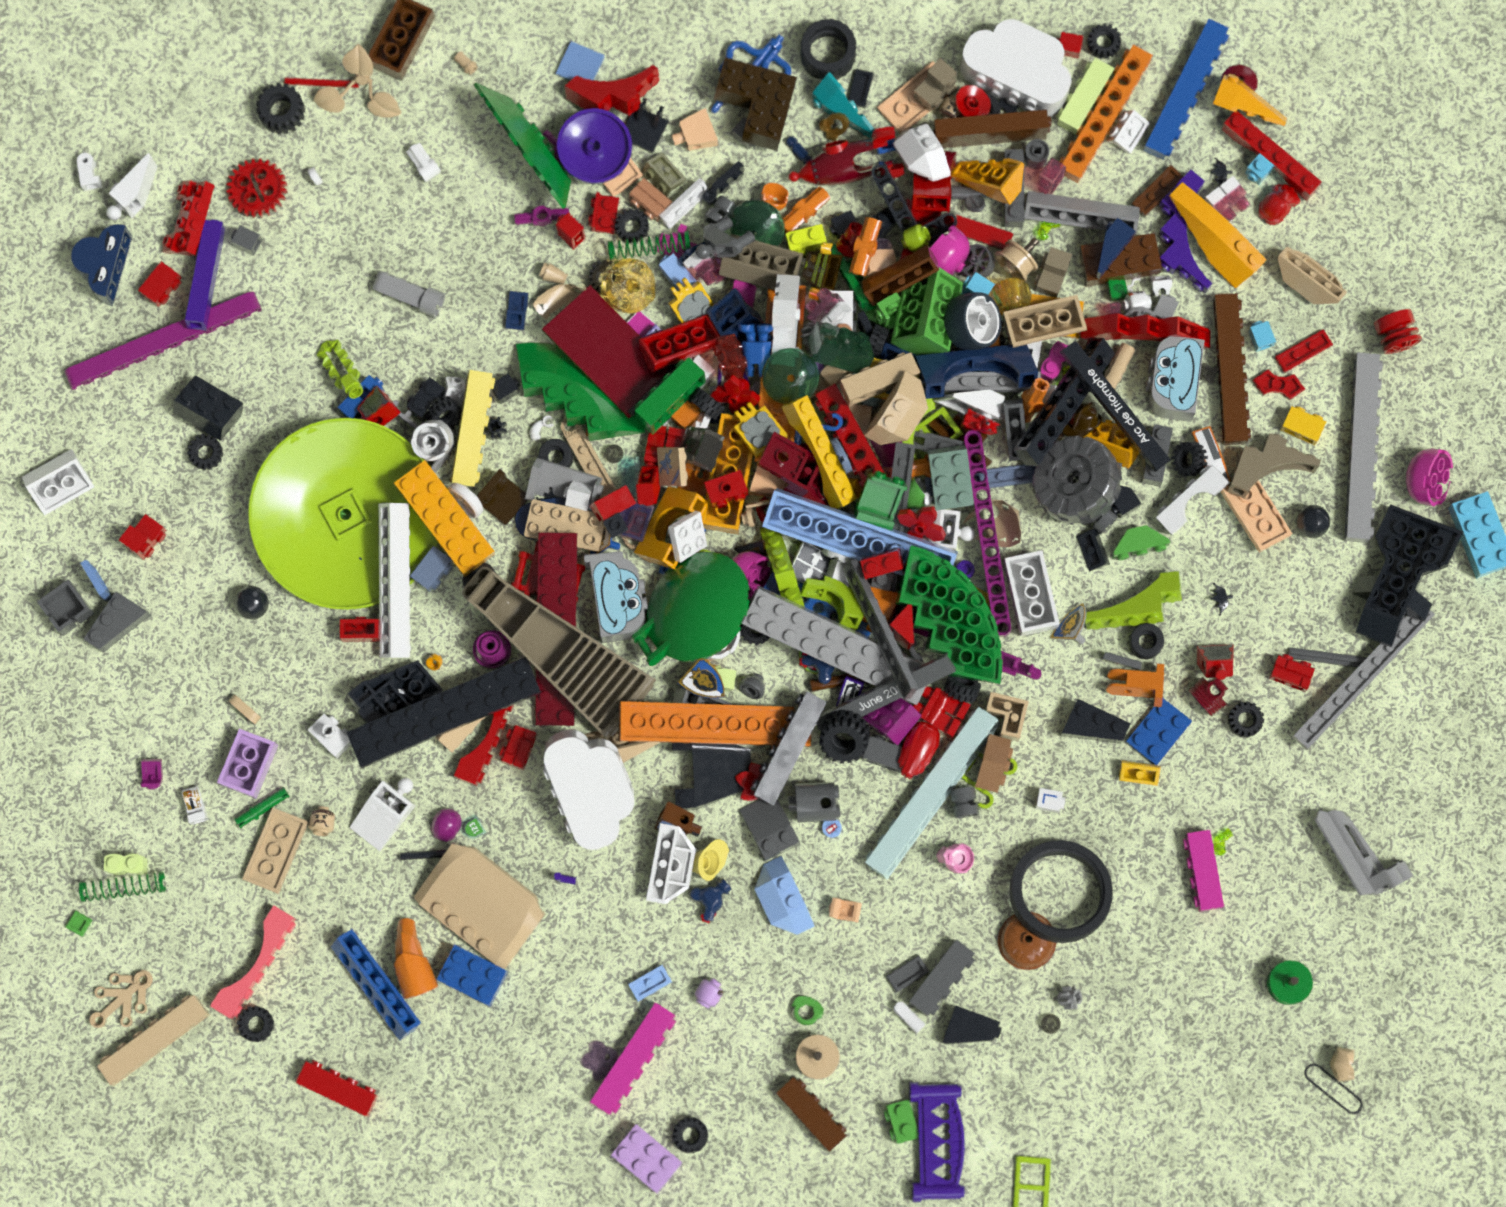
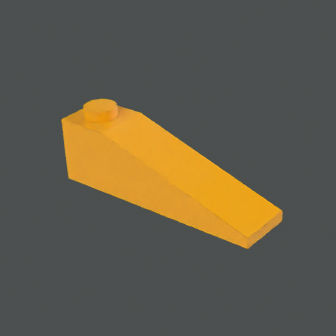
M1010 158L1003 159L1000 162L991 159L984 163H980L978 160L960 161L952 170L951 178L996 201L1010 205L1021 192L1024 164L1021 161Z
M1112 420L1101 422L1088 435L1082 437H1090L1102 443L1111 451L1116 461L1122 463V467L1127 469L1130 468L1139 454L1138 450L1118 425L1112 423Z

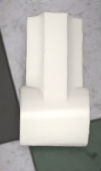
M420 143L414 144L406 151L417 167L418 173L424 178V182L441 173L436 162L432 158L430 159Z

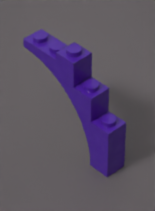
M1190 169L1160 203L1162 213L1168 217L1172 216L1159 232L1160 239L1167 245L1171 244L1160 257L1164 272L1173 274L1178 269V273L1183 279H1189L1193 282V287L1197 291H1203L1206 294L1213 283L1202 273L1196 264L1188 244L1187 223L1180 216L1169 197L1181 182L1196 193L1200 191L1205 180Z

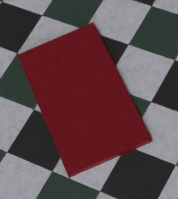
M591 286L587 287L542 328V331L628 419L632 416L627 411L671 368L668 366L654 372L649 370L639 347V339L642 337Z

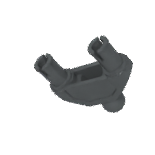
M726 216L715 224L710 223L704 227L703 238L705 245L702 244L696 248V255L699 259L708 258L710 253L717 258L734 257L740 254L744 247L754 242L755 237L750 231H747L738 238H733L726 234L724 231L733 227L731 219Z

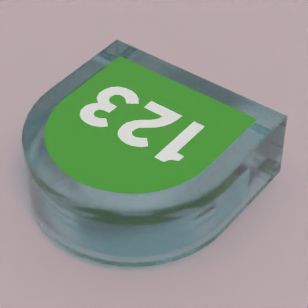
M477 816L468 820L463 827L465 835L470 839L479 838L487 833Z

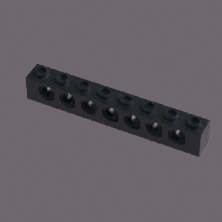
M1090 338L1083 347L1084 352L1101 373L1115 355V352L1104 338ZM1071 366L1013 449L1024 465L1039 466L1047 452L1053 447L1058 436L1063 432L1067 423L1072 419L1073 414L1081 406L1086 395L1090 392Z

